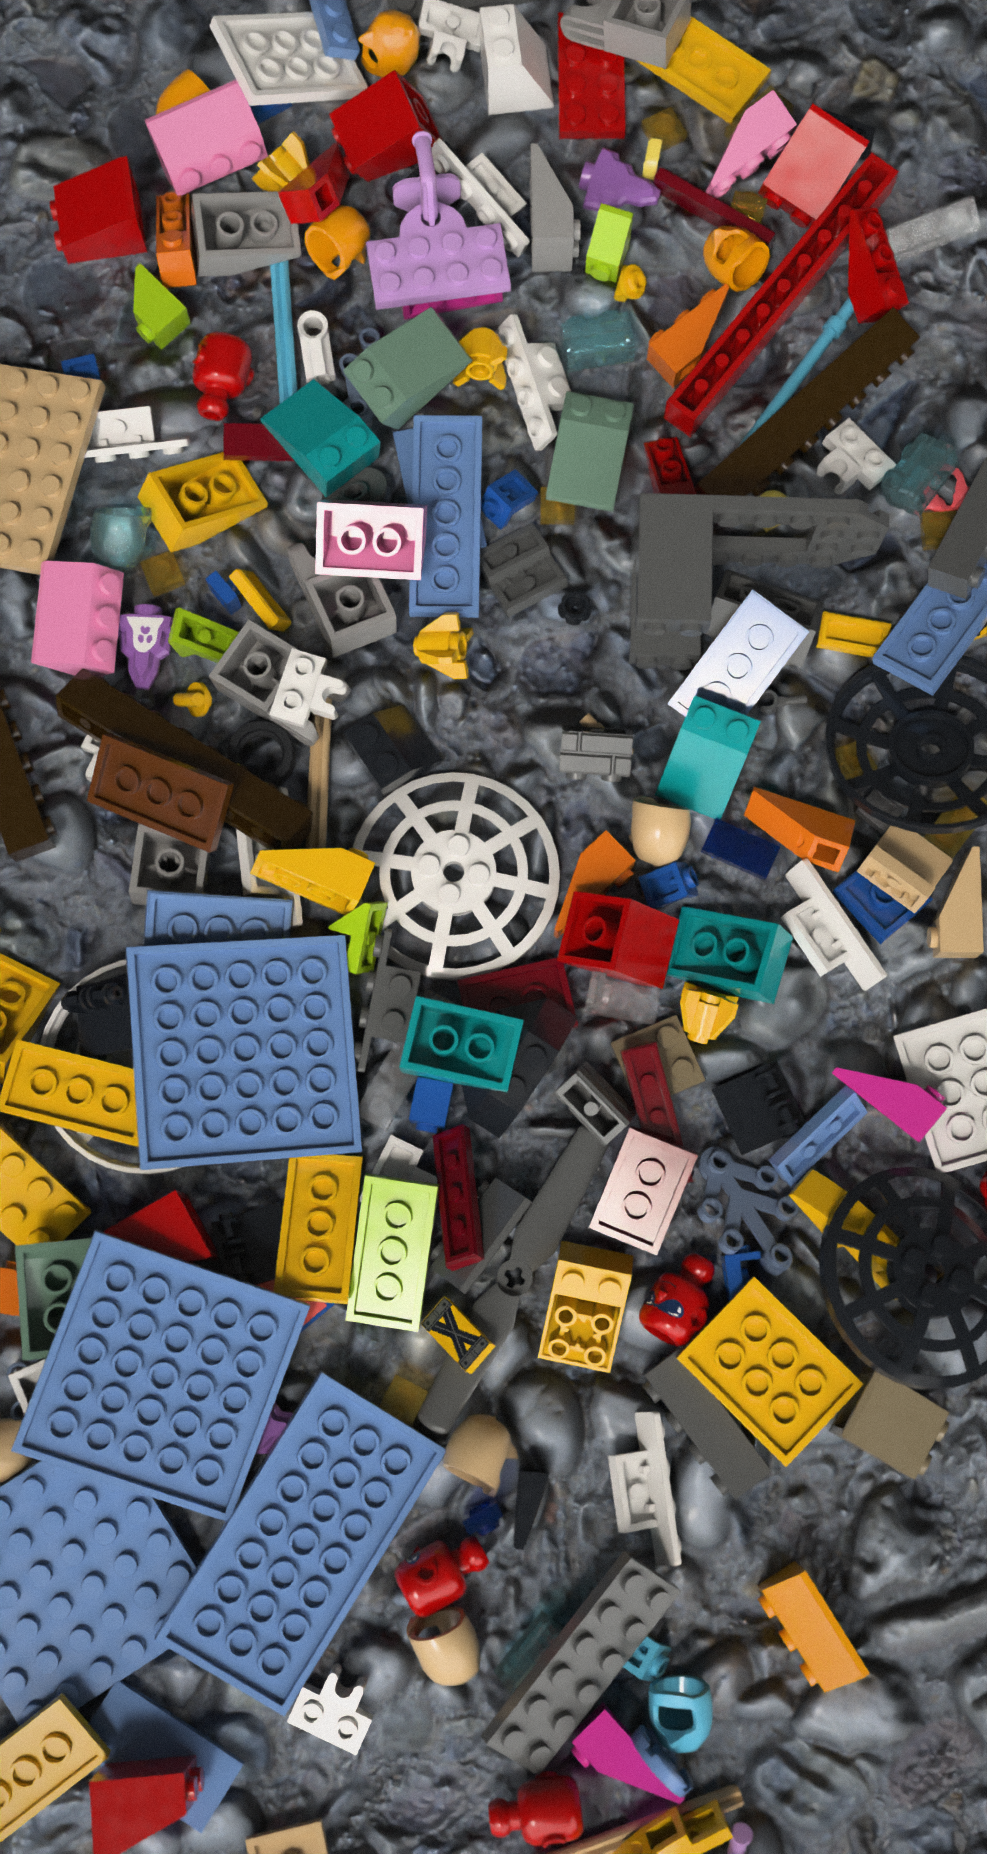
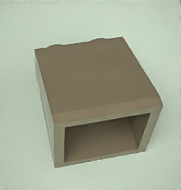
M863 1366L857 1378L864 1385L840 1409L829 1432L915 1480L918 1474L923 1475L932 1459V1455L928 1453L935 1440L940 1442L949 1427V1422L946 1421L949 1412L909 1387L886 1378L871 1367Z

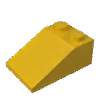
M223 452L148 473L137 496L171 553L198 545L258 513L268 505V502L242 460H224Z
M344 848L260 850L250 874L338 913L347 915L358 904L375 862L368 860L369 856L366 853L355 848H349L348 850Z
M1 953L0 1084L3 1085L16 1040L26 1042L32 1040L61 983Z

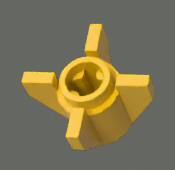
M295 131L269 157L264 158L257 164L260 170L253 176L252 180L260 189L268 192H278L310 165L304 141Z
M486 327L472 329L459 342L473 361L454 378L453 384L459 387L468 382L470 378L480 381L489 379V382L499 390L506 387V374L502 362L507 359L508 348L493 330Z
M444 612L419 631L418 636H415L413 641L414 654L416 657H419L422 664H427L453 679H467L469 673L467 661L464 659L467 654V642L474 634L473 628H461L458 612Z
M685 981L681 993L680 1006L683 1019L682 1030L688 1033L687 1038L701 1044H708L709 1039L716 1040L717 1036L735 1018L739 1006L737 1004L739 997L703 989L700 986Z

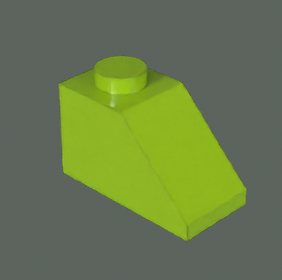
M601 203L586 256L585 273L591 274L593 278L600 281L610 280L617 283L630 246L634 213Z
M139 263L135 267L133 313L138 324L136 330L147 343L153 341L162 350L191 324L186 307Z

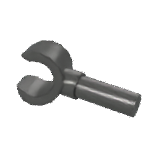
M765 690L759 698H771L774 701L771 706L760 707L761 712L767 715L773 714L781 706L807 703L806 694L777 696L772 690Z

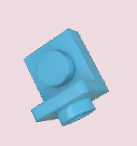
M647 1635L623 1668L641 1680L653 1682L655 1678L661 1677L669 1664L667 1656L671 1648Z

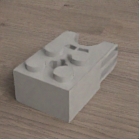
M586 0L593 5L570 6L560 20V27L565 37L573 42L666 69L691 20V0Z
M296 543L288 546L289 562L332 657L397 633L396 613L379 578L315 574L316 558L308 553L304 544Z
M248 619L210 673L209 678L219 692L266 721L278 724L289 735L302 743L313 746L319 739V733L311 721L308 720L306 727L302 728L273 719L269 715L291 649L297 648ZM325 668L323 675L345 682L341 677ZM347 685L346 694H330L328 698L336 702H342L348 697L351 690Z
M139 823L129 886L132 904L146 905L147 890L206 893L211 853ZM169 864H176L177 870L174 872H166L163 868L169 869Z

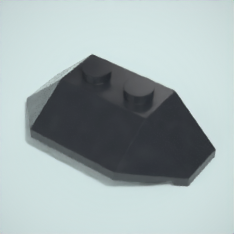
M548 997L501 1008L495 1013L524 1020L508 1093L461 1085L469 1119L498 1138L503 1135L518 1116L560 1052L578 1019L576 1015Z

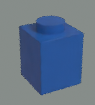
M417 1077L409 1115L410 1123L416 1124L415 1130L436 1134L437 1128L446 1129L454 1089L453 1083Z

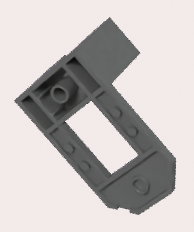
M640 493L630 554L628 664H636L638 668L642 669L655 668L657 665H671L673 669L686 670L696 666L701 656V634L708 633L711 624L712 565L742 562L745 566L776 563L779 567L811 564L814 568H828L831 565L867 557L877 553L889 529V514L882 510L874 511V513L868 511V503L860 499ZM713 523H718L723 527H735L740 523L754 524L758 528L791 525L794 529L810 528L807 538L713 536Z

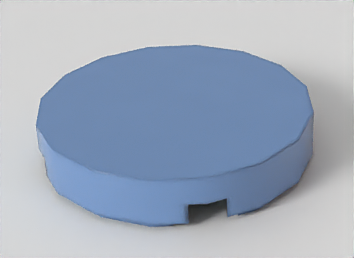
M640 1725L631 1734L634 1747L658 1779L675 1795L684 1797L693 1789V1780L689 1772L684 1768L679 1771V1766L676 1762L678 1759L675 1757L676 1754L661 1745L652 1729L650 1730L644 1725Z

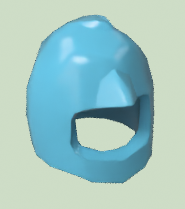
M670 1675L657 1678L651 1682L649 1686L650 1723L653 1733L664 1748L674 1753L693 1752L709 1736L713 1719V1700L710 1684L702 1678L690 1675Z

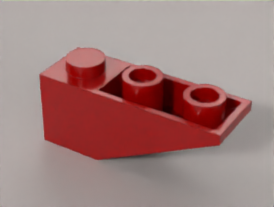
M338 143L331 145L278 192L290 224L321 222L340 205L350 174Z
M878 208L853 209L850 211L848 294L858 324L877 322L893 307L898 311L909 304Z
M677 437L645 442L644 450L653 493L696 495Z

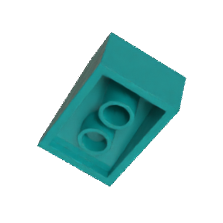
M314 379L260 418L263 425L326 498L379 458L381 441L355 412Z
M694 695L655 796L720 821L761 721Z
M682 906L666 975L741 998L774 1004L793 936L777 923Z
M416 996L399 1065L400 1071L428 1079L508 1093L524 1020Z

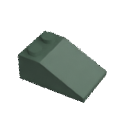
M430 307L368 346L343 372L379 421L384 425L399 430L473 360L435 309Z
M566 391L546 500L613 512L634 403Z
M92 1238L15 1246L23 1361L47 1357Z

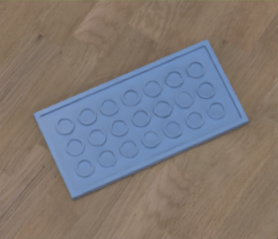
M320 1370L238 1501L229 1520L223 1525L155 1634V1640L285 1717L443 1458L446 1448Z

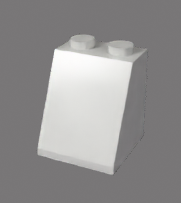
M514 4L481 7L480 57L488 115L554 108L544 42Z

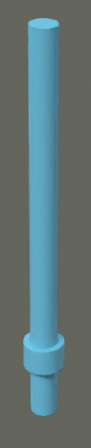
M850 297L846 299L835 315H830L824 323L821 335L738 447L788 402L834 339H838L847 328L846 322L854 312Z

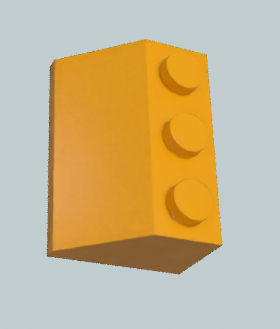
M795 1561L757 1585L763 1594L757 1598L758 1602L769 1619L776 1615L783 1629L778 1634L790 1653L797 1649L804 1663L799 1665V1668L811 1687L818 1683L821 1689L827 1692L860 1680L870 1674L808 1573Z

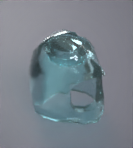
M139 506L136 509L100 507L94 510L90 527V543L93 555L100 565L124 573L126 570L136 567L141 559L151 554L154 549L145 545L146 530L151 522V507Z

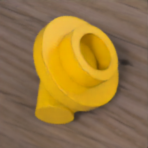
M637 265L622 266L614 293L616 301L626 302L627 299H639L643 295L646 278Z
M193 682L188 687L187 693H176L173 696V703L177 707H187L190 714L194 717H203L211 707L212 696L204 683Z

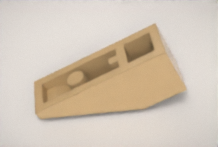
M979 846L971 847L964 854L932 921V927L927 929L928 948H933V958H976L984 952Z

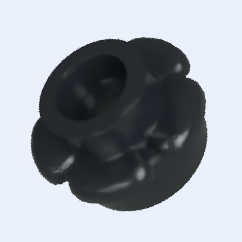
M570 592L562 597V603L558 605V614L561 618L565 619L567 624L579 625L581 621H587L590 618L592 609L589 607L590 600L587 596L580 592ZM576 606L578 611L574 612L571 608Z

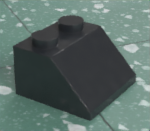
M405 705L372 713L343 732L347 745L383 799L394 790L416 780L442 763V759Z

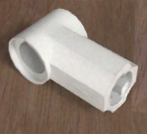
M307 311L300 316L297 326L306 383L314 379L320 385H328L336 380L328 322L321 312ZM311 328L322 330L321 333L315 336L306 334Z

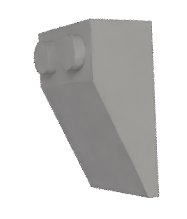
M534 143L530 147L532 272L572 271L573 258H579L580 219H574L573 204L539 145Z
M278 192L192 194L191 222L198 277L231 276L301 257L298 224H290Z

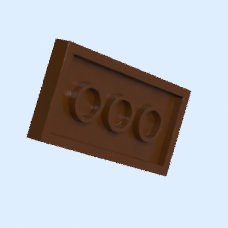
M106 733L102 735L87 802L211 853L217 850L234 783L113 733Z

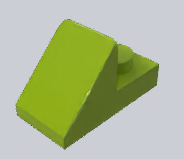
M176 608L168 643L183 658L197 655L218 663L239 632L182 608Z
M387 902L363 903L328 927L330 930L351 936L346 946L348 972L362 974L369 972V970L374 971L376 957L372 956L376 935L381 936Z

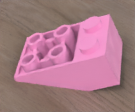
M774 90L744 112L705 190L709 195L716 199L721 198L732 189L731 185L737 181L738 176H741L743 180L749 177L759 168L758 165L765 160V156H768L771 160L784 150L786 144L791 139L790 134L797 124Z

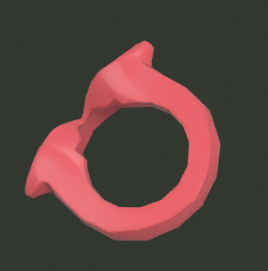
M942 465L928 471L920 485L921 492L926 501L923 510H932L938 514H948L959 509L970 487L967 486L965 477L958 468ZM938 473H950L957 480L952 505H947L938 494L929 488V481Z

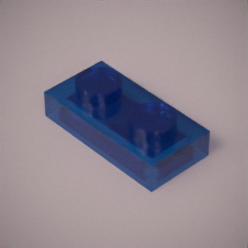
M716 818L701 853L765 881L780 846Z
M497 1496L463 1513L462 1522L469 1535L477 1531L481 1537L500 1526L499 1519L503 1517V1508Z

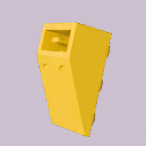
M561 1241L538 1358L610 1373L632 1277L633 1255Z

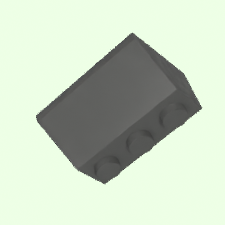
M726 570L712 606L711 624L708 633L704 634L709 635L715 640L751 590L754 589L810 631L785 663L787 666L797 665L803 667L817 630L824 603Z
M497 1178L491 1184L485 1180L477 1190L484 1260L451 1271L445 1266L443 1240L440 1241L430 1255V1259L434 1261L430 1268L464 1294H467L532 1203L529 1199Z

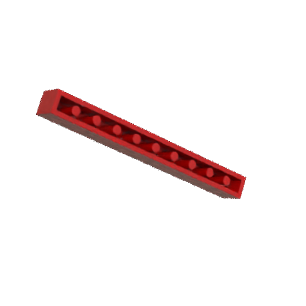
M874 153L867 157L669 397L664 413L665 420L688 437H692L849 245L850 211L863 208L879 209L893 190L899 173L898 170Z

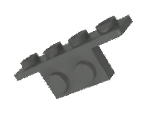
M385 929L383 936L376 935L372 956L379 957L377 971L369 970L365 991L372 992L370 1006H362L358 1027L365 1028L363 1042L355 1041L354 1046L355 1063H358L357 1071L365 1072L371 1037L405 1043L417 996L421 972L386 966L392 930Z

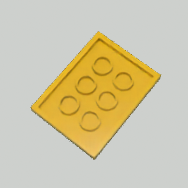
M752 1277L675 1357L785 1467L791 1463L864 1385L755 1277Z

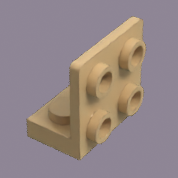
M890 826L858 868L857 872L915 914L933 893L936 884L950 867L953 859L918 833Z

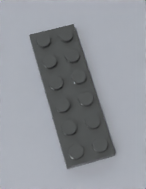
M624 1550L480 1735L485 1744L535 1774L540 1775L681 1593L679 1588L673 1582Z

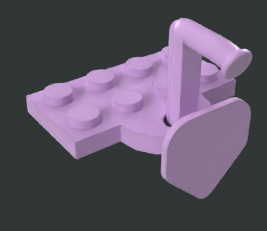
M426 131L416 132L412 137V144L416 148L420 177L400 180L392 189L395 207L408 212L400 225V237L366 242L376 310L511 291L501 224L467 228L463 217L453 207L449 206L461 196L460 180L454 174L435 173L431 149L432 136Z

